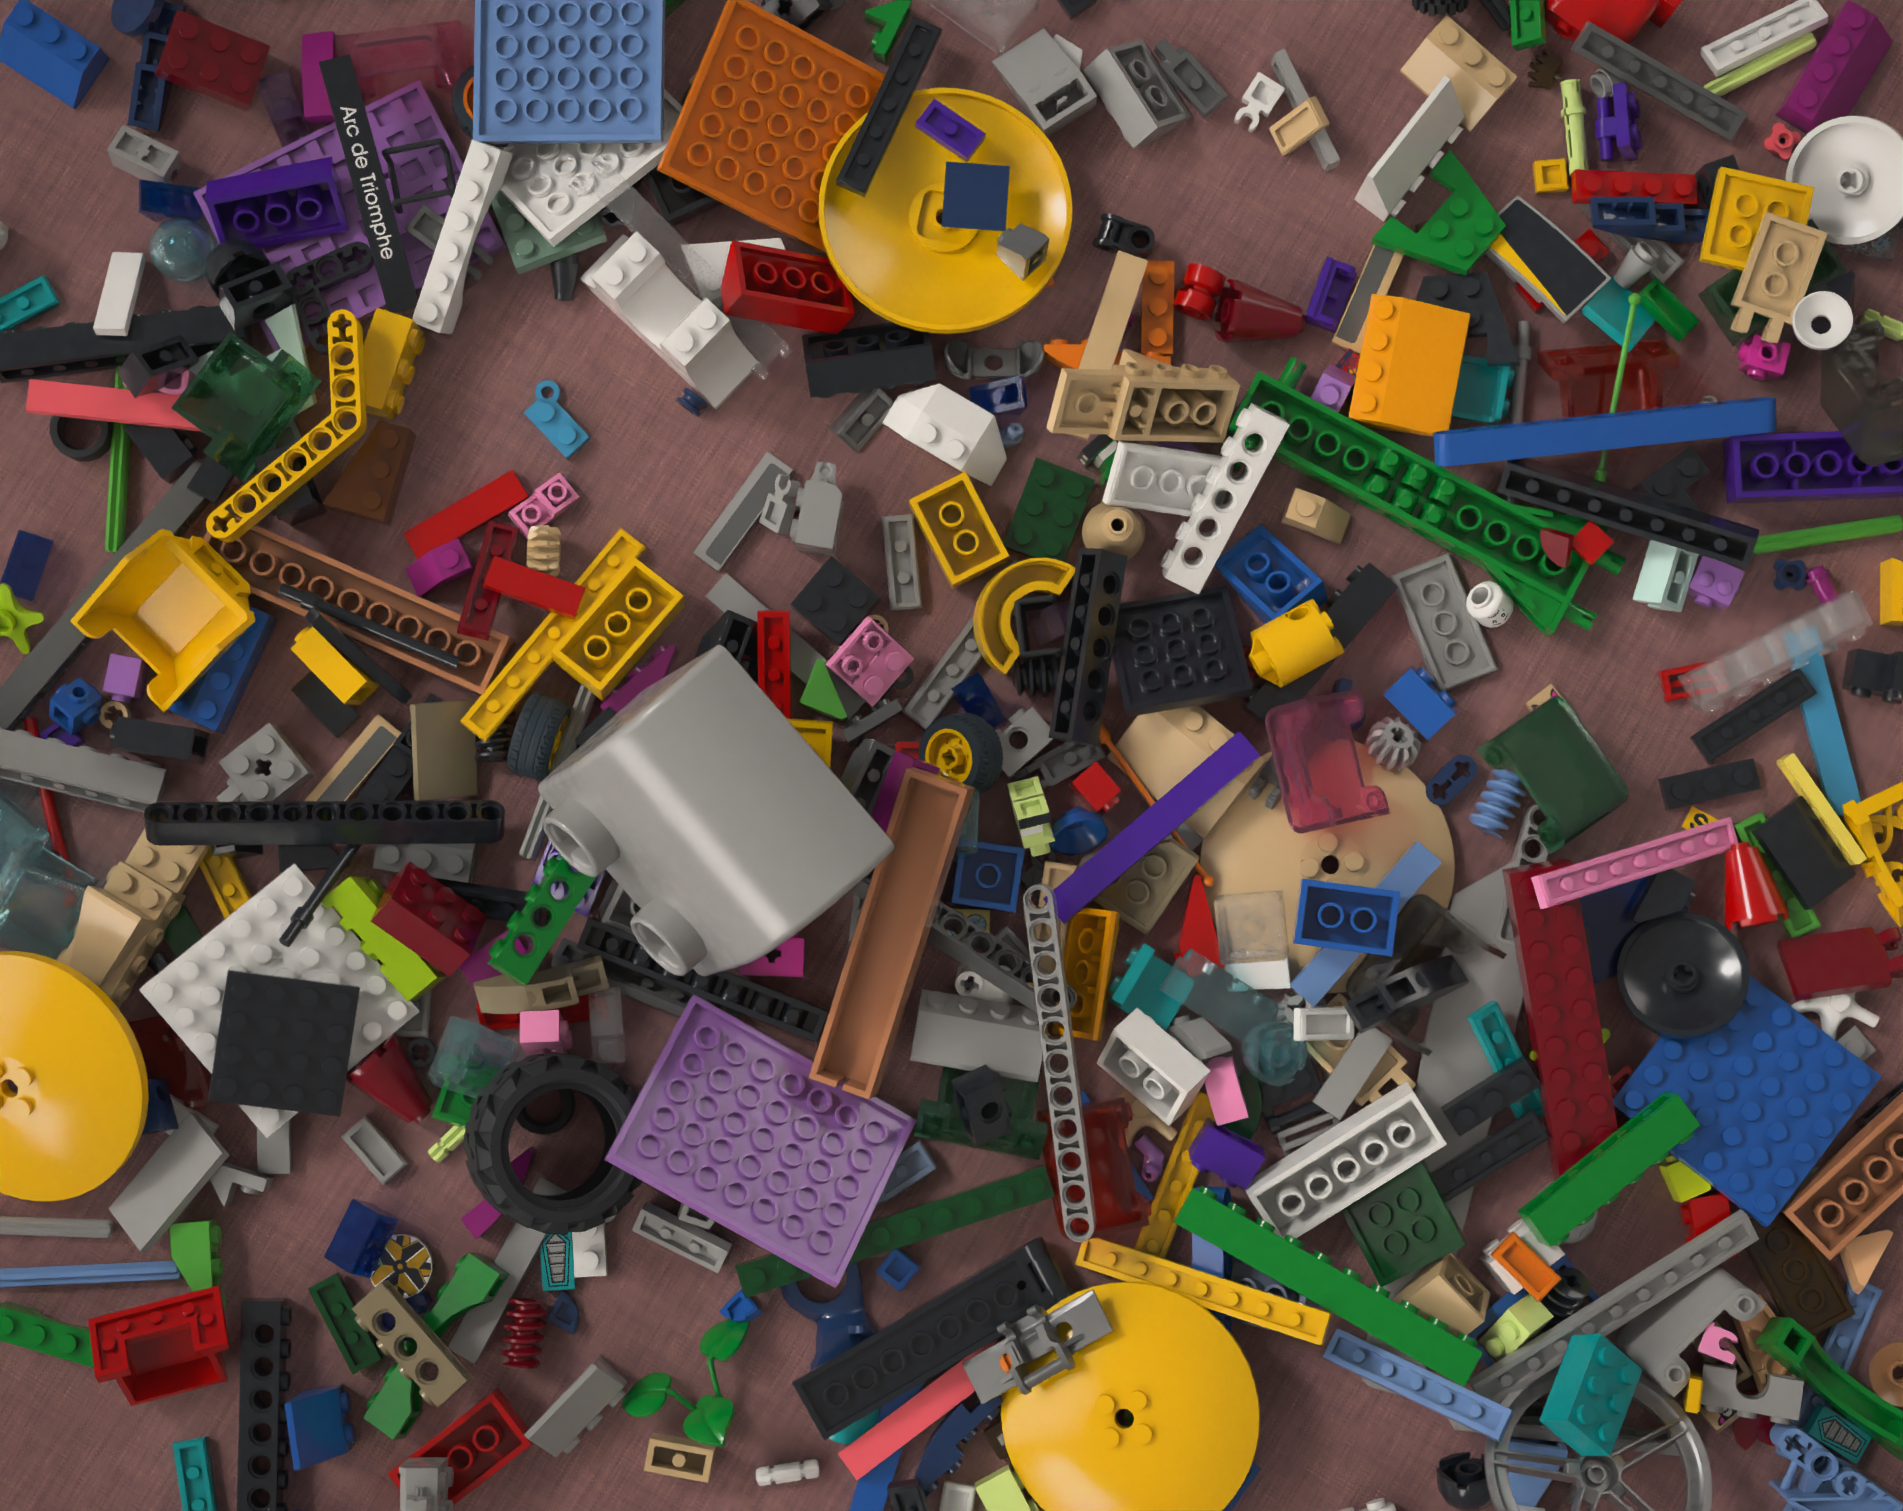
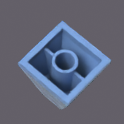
M1511 1436L1508 1447L1510 1451L1564 1458L1568 1454V1449L1563 1442ZM1507 1459V1463L1557 1472L1561 1467L1558 1465ZM1508 1472L1509 1484L1517 1505L1535 1507L1552 1481L1551 1479Z

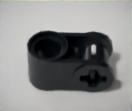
M1101 214L1102 224L1098 237L1093 239V246L1110 253H1118L1119 250L1142 259H1146L1152 254L1155 236L1150 227L1126 220L1115 214ZM1142 236L1148 240L1149 244L1144 248H1137L1132 244V240L1135 237Z

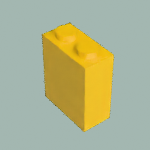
M309 627L304 628L295 637L296 644L291 650L344 704L361 705L380 686L379 683L314 627L311 629Z

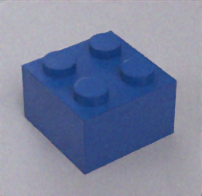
M961 839L951 903L1015 913L1025 849Z

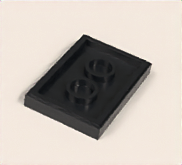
M1802 795L1793 799L1751 831L1804 910L1813 908L1856 875Z

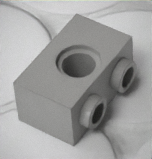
M1023 707L1008 719L1012 725L1004 732L999 728L995 730L1003 748L1001 772L1008 779L1054 740L1049 738L1050 726L1033 707L1028 711H1025ZM1020 732L1026 736L1027 745L1024 748L1015 749L1010 745L1009 737L1013 733Z

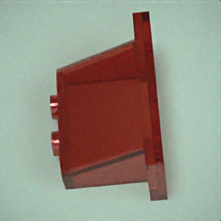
M1663 339L1638 341L1634 348L1628 352L1616 412L1663 408V369L1679 368V355ZM1618 343L1538 351V364L1552 380L1559 381L1563 418L1610 412L1622 347Z

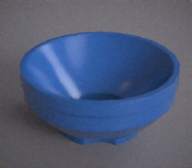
M1076 807L1070 811L1063 812L1051 829L1055 841L1051 842L1052 848L1060 854L1077 855L1086 853L1104 842L1108 829L1104 819L1099 814L1085 808Z

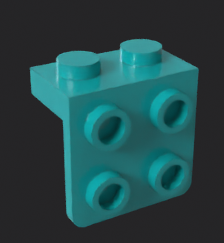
M1144 943L1139 950L1134 947L1124 962L1128 969L1123 977L1117 975L1108 989V992L1112 994L1108 1003L1127 1015L1138 1008L1166 1031L1192 988L1193 980L1154 956L1155 950Z

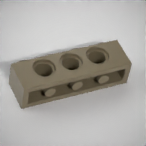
M389 1280L379 1283L352 1308L357 1315L355 1320L358 1325L366 1332L370 1330L378 1339L376 1344L385 1355H392L400 1364L398 1366L400 1373L407 1380L411 1381L413 1379L421 1388L419 1391L421 1397L429 1405L435 1404L437 1407L446 1404L474 1378ZM386 1312L391 1313L395 1317L396 1324L393 1330H389L383 1325V1316ZM407 1337L413 1338L417 1343L415 1354H409L404 1348V1341ZM429 1361L434 1362L438 1366L439 1374L436 1379H432L426 1374L425 1367Z

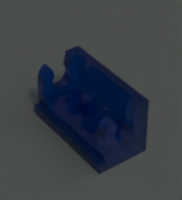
M18 530L0 584H9L16 597L34 601L54 541Z

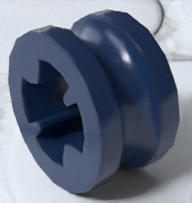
M685 387L683 390L684 396L678 397L676 401L694 416L699 417L701 415L700 409L706 408L708 404L696 393Z

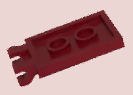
M1871 926L1779 940L1777 944V949L1796 1001L1890 987L1892 978H1903V955L1889 960L1886 952L1898 949L1897 941L1902 940L1898 927L1888 928L1875 934Z

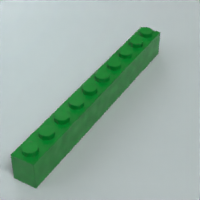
M1202 1185L1199 1190L1191 1188L1173 1221L1174 1223L1460 1386L1465 1387L1483 1353L1475 1348L1478 1344L1476 1340L1461 1332L1458 1338L1447 1332L1449 1325L1433 1316H1431L1429 1321L1418 1316L1417 1314L1420 1309L1403 1299L1400 1305L1389 1299L1391 1292L1373 1283L1371 1288L1359 1282L1362 1276L1347 1267H1344L1342 1272L1330 1266L1333 1259L1317 1250L1314 1255L1302 1250L1304 1243L1288 1234L1285 1239L1273 1233L1276 1227L1260 1218L1257 1219L1256 1223L1244 1217L1247 1211L1232 1202H1229L1227 1207L1216 1201L1218 1194Z

